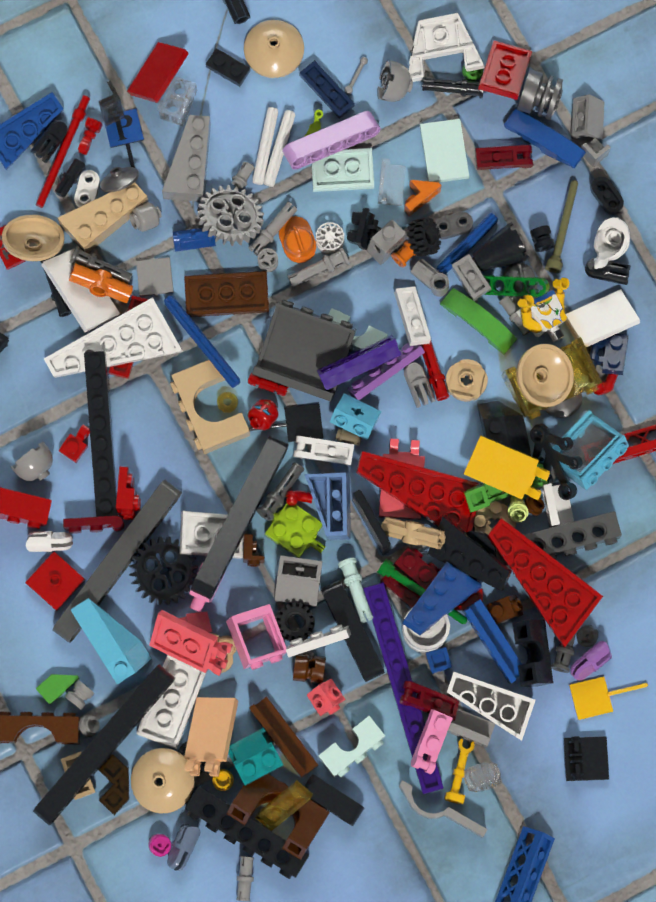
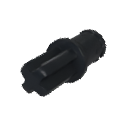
M74 159L67 172L62 174L63 178L55 189L58 196L64 198L72 185L77 183L78 176L83 168H85V164L81 160Z

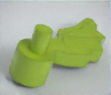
M322 110L315 111L314 123L310 124L305 136L321 129L319 119L323 117Z

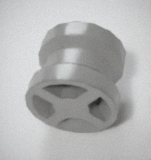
M270 248L259 252L257 258L259 268L262 271H267V273L273 272L278 266L277 253Z

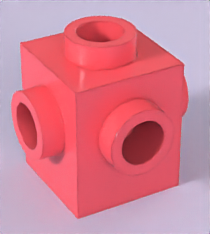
M332 678L318 685L307 694V697L320 716L326 713L334 714L341 709L339 705L346 700Z

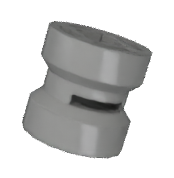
M78 680L74 684V692L69 691L65 697L82 710L85 706L84 700L90 699L95 693Z

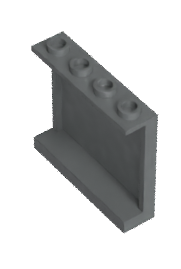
M282 300V302H276V308L257 365L254 366L252 374L331 402L337 386L326 391L317 370L348 356L357 329L353 328V324L344 320H341V323L333 321L334 317L322 313L319 316L313 314L314 310L302 306L299 309L293 307L294 303Z

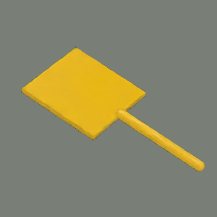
M604 676L569 685L578 720L613 712L610 700L611 695L648 686L647 683L608 692Z

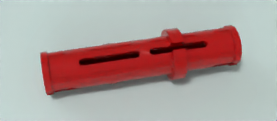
M432 342L420 345L425 352L422 355L429 373V383L433 386L436 400H445L450 396L444 382L445 375L441 373Z

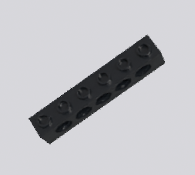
M198 786L185 807L189 811L187 813L189 817L197 822L199 819L207 822L205 827L215 833L218 830L225 834L224 839L232 844H235L236 841L243 845V851L251 856L254 853L262 857L260 861L267 866L272 867L274 864L279 867V873L290 879L291 876L295 878L298 876L309 854L305 853L300 860L287 852L289 860L286 863L278 862L277 854L280 851H286L282 849L286 842L285 839L249 818L246 825L233 818V826L228 829L224 828L222 820L224 817L229 816L227 812L230 805ZM207 805L215 807V814L211 817H206L203 813ZM243 828L252 830V837L250 839L243 840L240 837V832ZM263 839L271 843L270 849L266 852L258 848L259 842Z

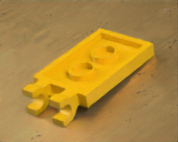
M480 435L464 475L522 499L524 494L539 500L542 492L532 487V483L536 476L547 481L550 471L538 467V459Z

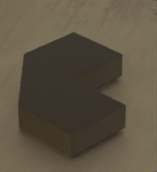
M112 754L99 768V771L113 785L99 801L115 816L130 800L129 769Z

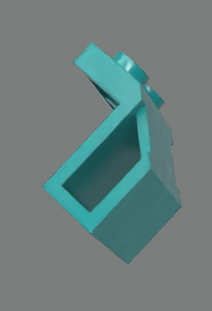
M264 728L235 742L229 747L228 754L245 786L284 766Z

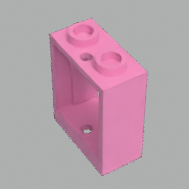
M270 604L231 616L226 621L244 669L251 667L252 670L264 666V662L270 661L273 664L283 660L282 656L287 653L286 645ZM263 619L275 652L250 659L239 626Z

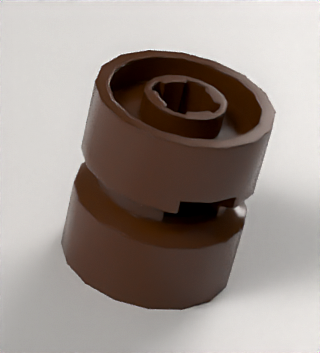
M302 653L296 655L293 681L305 682L309 679L311 683L322 684L326 657L314 655L310 658L308 654Z

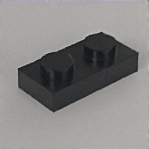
M217 48L205 64L206 68L239 87L251 71L250 67Z

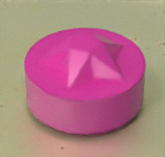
M155 834L150 838L148 847L155 856L162 857L169 853L171 841L164 834Z

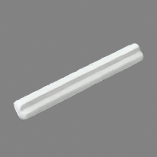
M268 107L253 175L254 184L263 185L278 116L277 108Z
M286 110L264 178V185L273 187L275 185L284 155L282 150L287 145L295 119V112Z

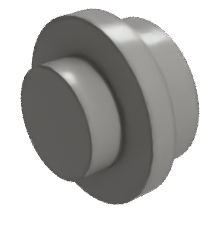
M86 715L80 719L79 727L83 735L90 737L98 732L100 724L96 717Z

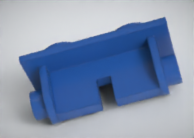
M203 228L172 232L175 252L216 246L215 236L208 237L209 231L203 232Z

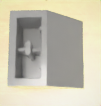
M280 556L275 601L285 603L296 602V604L302 603L303 605L317 607L323 561Z

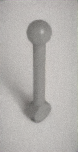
M366 57L360 59V65L349 86L345 87L347 95L352 94V87L363 66L368 63Z

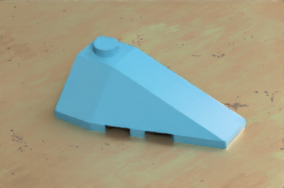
M89 598L70 609L116 684L136 673L152 659L136 636Z

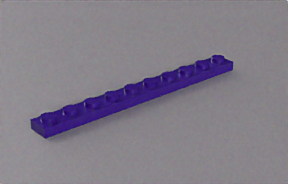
M384 583L363 588L373 616V626L410 753L413 757L425 722L421 710L400 703V697L404 694V682L413 681ZM415 692L412 693V697L414 698L417 697ZM424 753L423 760L426 761L428 755ZM437 763L432 774L424 772L422 768H415L423 795L444 789Z

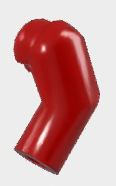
M607 374L605 381L594 382L591 387L594 394L603 395L611 392L618 375Z
M299 490L288 491L285 496L287 498L286 503L292 506L296 505L298 501L312 503L313 500L311 492Z

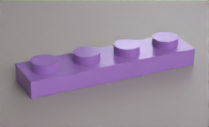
M409 343L405 344L402 350H400V356L369 370L366 376L352 383V386L347 389L348 392L355 399H362L424 354L423 348L420 345L410 346Z

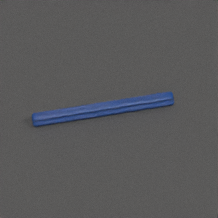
M172 295L165 298V306L232 388L239 385L240 378Z

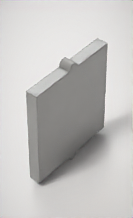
M152 257L150 260L136 261L140 297L150 295L158 297L159 294L174 293L170 257L159 259Z

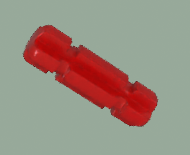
M252 373L248 378V384L259 385L258 388L273 393L276 391L281 396L287 394L288 386L261 378Z

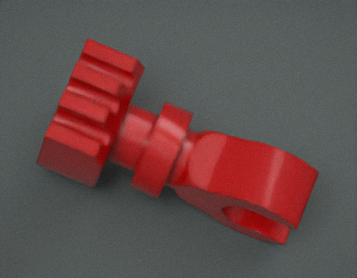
M90 117L87 118L85 127L88 130H85L84 137L79 144V153L87 155L92 139L96 137L95 133H100L103 124L100 121Z

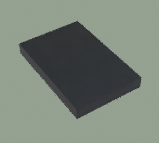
M359 489L353 493L352 501L382 555H385L390 551L391 543L365 496Z

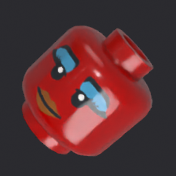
M267 399L258 400L248 412L250 425L260 430L269 429L279 416L276 404Z

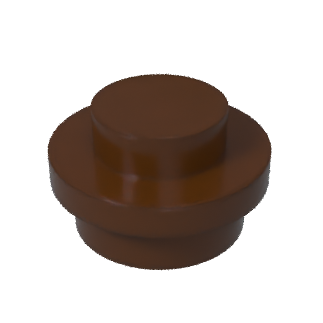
M528 496L525 499V505L530 514L537 516L542 513L545 505L541 498L536 500Z

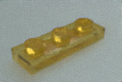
M296 780L262 808L255 818L272 831L307 803L313 793Z

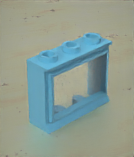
M588 410L562 437H570L573 440V447L565 451L561 450L558 445H554L552 448L570 457H581L583 464L578 469H571L569 465L561 462L560 464L566 476L587 490L598 481V478L605 471L611 468L613 462L619 456L626 452L629 444L625 435L617 432Z

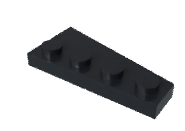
M446 515L442 516L438 530L445 531V543L441 549L430 547L428 555L444 563L448 562L460 571L503 591L512 570L493 554H489L484 550L481 544L476 540H472L465 534L466 532L463 529L454 525Z

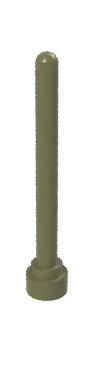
M577 180L570 182L553 255L546 262L545 269L552 273H561L563 263L560 257L578 188Z

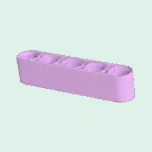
M365 111L287 144L282 152L292 169H300L375 137L381 128L372 113Z

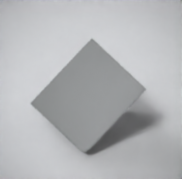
M596 138L589 144L584 143L581 147L586 152L583 157L592 167L607 157L611 149L609 145L604 147Z

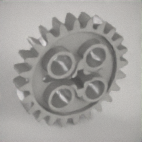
M227 185L226 190L219 186L218 191L212 188L211 193L206 192L204 198H201L197 209L198 224L203 225L202 231H209L208 237L216 236L215 242L222 239L223 245L227 241H230L231 246L234 245L235 241L242 245L243 240L249 243L250 238L255 239L256 234L260 232L264 213L261 212L262 206H257L258 199L252 200V193L245 195V189L239 192L238 186L231 190L229 185Z

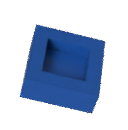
M446 647L425 653L431 674L452 668Z

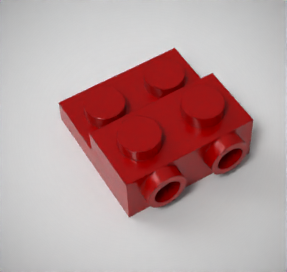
M119 466L116 510L119 516H122V519L133 520L136 517V512L141 509V499H139L140 497L134 488L133 473H130L128 467Z

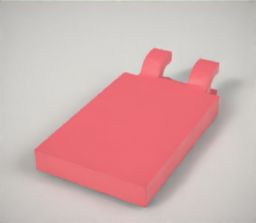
M390 439L389 454H383V457L424 468L425 457L419 456V440H411L410 452H398L399 439ZM381 489L379 517L421 520L420 514Z
M163 610L157 615L149 646L204 673L209 669L218 676L221 675L222 669L227 667L228 660L225 658L233 647L228 642H217V636Z

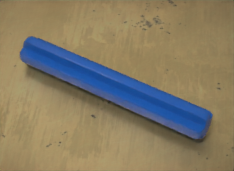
M489 213L437 266L436 270L446 275L452 269V264L459 261L498 222V218L493 213Z

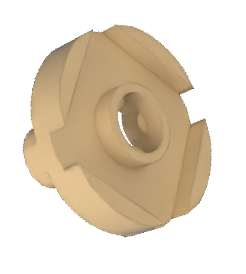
M460 360L452 365L447 372L446 386L448 393L457 400L464 402L475 401L484 393L487 387V374L482 366L474 360ZM466 375L470 376L469 380L472 381V384L464 385L461 378H465Z
M495 501L490 503V506L477 511L474 519V530L489 534L493 529L489 526L491 524L490 519L492 518L494 520L502 518L514 528L516 522L508 517L509 507Z

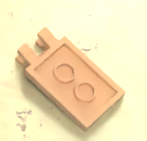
M196 697L184 756L187 760L184 770L190 771L191 776H199L201 762H206L204 771L210 772V776L219 777L220 763L227 762L238 706L236 698Z

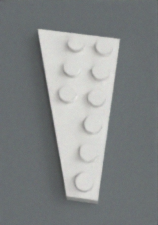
M152 297L47 356L44 360L52 375L57 378L85 372L84 353L105 351L107 367L181 353L183 351Z

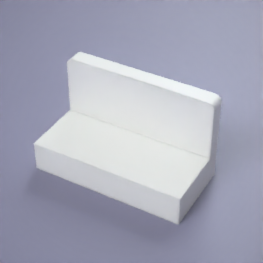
M552 483L545 484L541 488L549 528L574 522L570 499H561L558 494L560 485L552 486Z

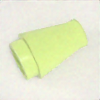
M512 495L507 512L508 517L514 522H523L528 516V508L523 498L520 499Z

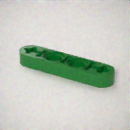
M483 275L491 287V290L484 295H531L533 297H540L547 294L550 288L548 281L542 277ZM497 280L503 281V291H498L495 288ZM518 280L524 284L522 292H518L515 289V283ZM538 283L543 286V289L540 291L536 288L529 289L530 285Z

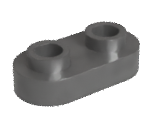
M466 212L441 217L435 221L437 224L436 228L440 225H446L447 227L445 230H441L439 227L438 235L441 234L439 239H448L466 234L472 229L473 225L472 217ZM464 219L467 223L464 225L460 224L459 220Z

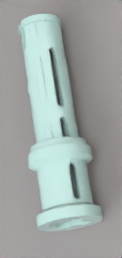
M348 558L339 562L338 567L342 569L344 574V584L349 586L360 622L364 623L367 622L366 617L370 621L373 619L361 585L362 575L358 573L355 565L357 562L356 558Z

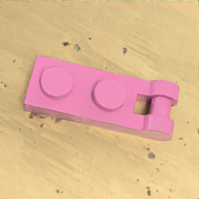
M431 709L412 757L411 767L416 769L422 768L428 774L434 772L436 760L451 724L452 717ZM424 753L428 755L426 761L423 760Z

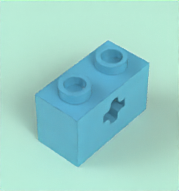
M344 393L334 410L330 423L368 440L382 411Z

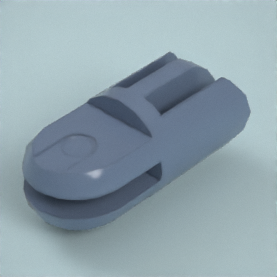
M186 823L181 824L167 860V864L171 869L180 871L186 866L200 836L199 828Z

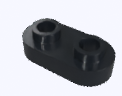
M595 178L591 185V193L606 213L610 215L618 214L624 205L622 196L608 178ZM602 186L604 191H599L597 187ZM609 203H615L616 207H610Z

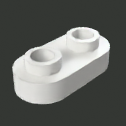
M84 171L79 177L74 197L77 208L97 198L100 178L95 171ZM88 177L93 178L92 182H86V179ZM84 196L88 197V200L85 202L81 201V198Z

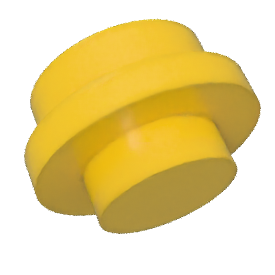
M221 769L219 777L213 776L212 782L217 790L227 791L233 786L234 777L230 771Z

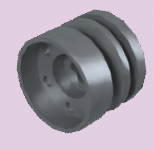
M530 69L517 110L530 114L534 106H537L538 116L541 117L543 109H547L546 119L551 120V117L558 108L563 93V79L558 78L556 86H552L554 76H550L545 84L542 83L543 73Z

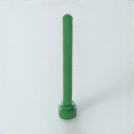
M386 558L377 573L383 577L387 576L389 578L391 576L421 597L426 590L395 570L396 567L393 566V562ZM455 609L448 614L461 624L467 623V617Z

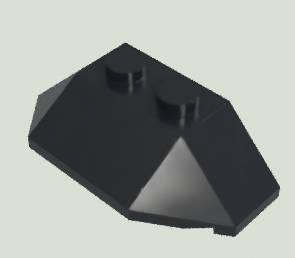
M499 401L477 404L484 437L531 456L522 414Z

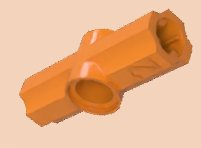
M77 263L74 264L69 276V281L89 288V291L97 297L109 296L126 304L133 290L132 285L112 278V274L106 270L99 269L94 271Z

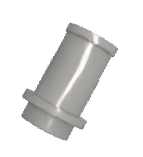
M243 162L236 176L232 177V184L235 187L238 186L239 189L246 187L247 180L255 169L254 166L248 162Z

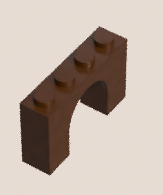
M269 774L246 786L243 785L233 800L227 815L246 825L258 806L264 803H277L284 806L293 816L294 829L282 849L301 860L330 812Z

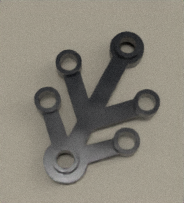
M536 424L530 431V438L535 443L532 457L538 459V464H542L544 469L550 471L547 479L548 484H553V476L551 475L553 467L561 484L558 488L560 498L563 500L572 499L577 494V487L569 482L560 462L569 465L571 469H578L582 466L583 461L580 456L570 457L554 450L550 443L558 445L561 450L565 451L573 447V440L570 437L561 438L553 435L546 425ZM542 448L546 453L545 459L541 456Z

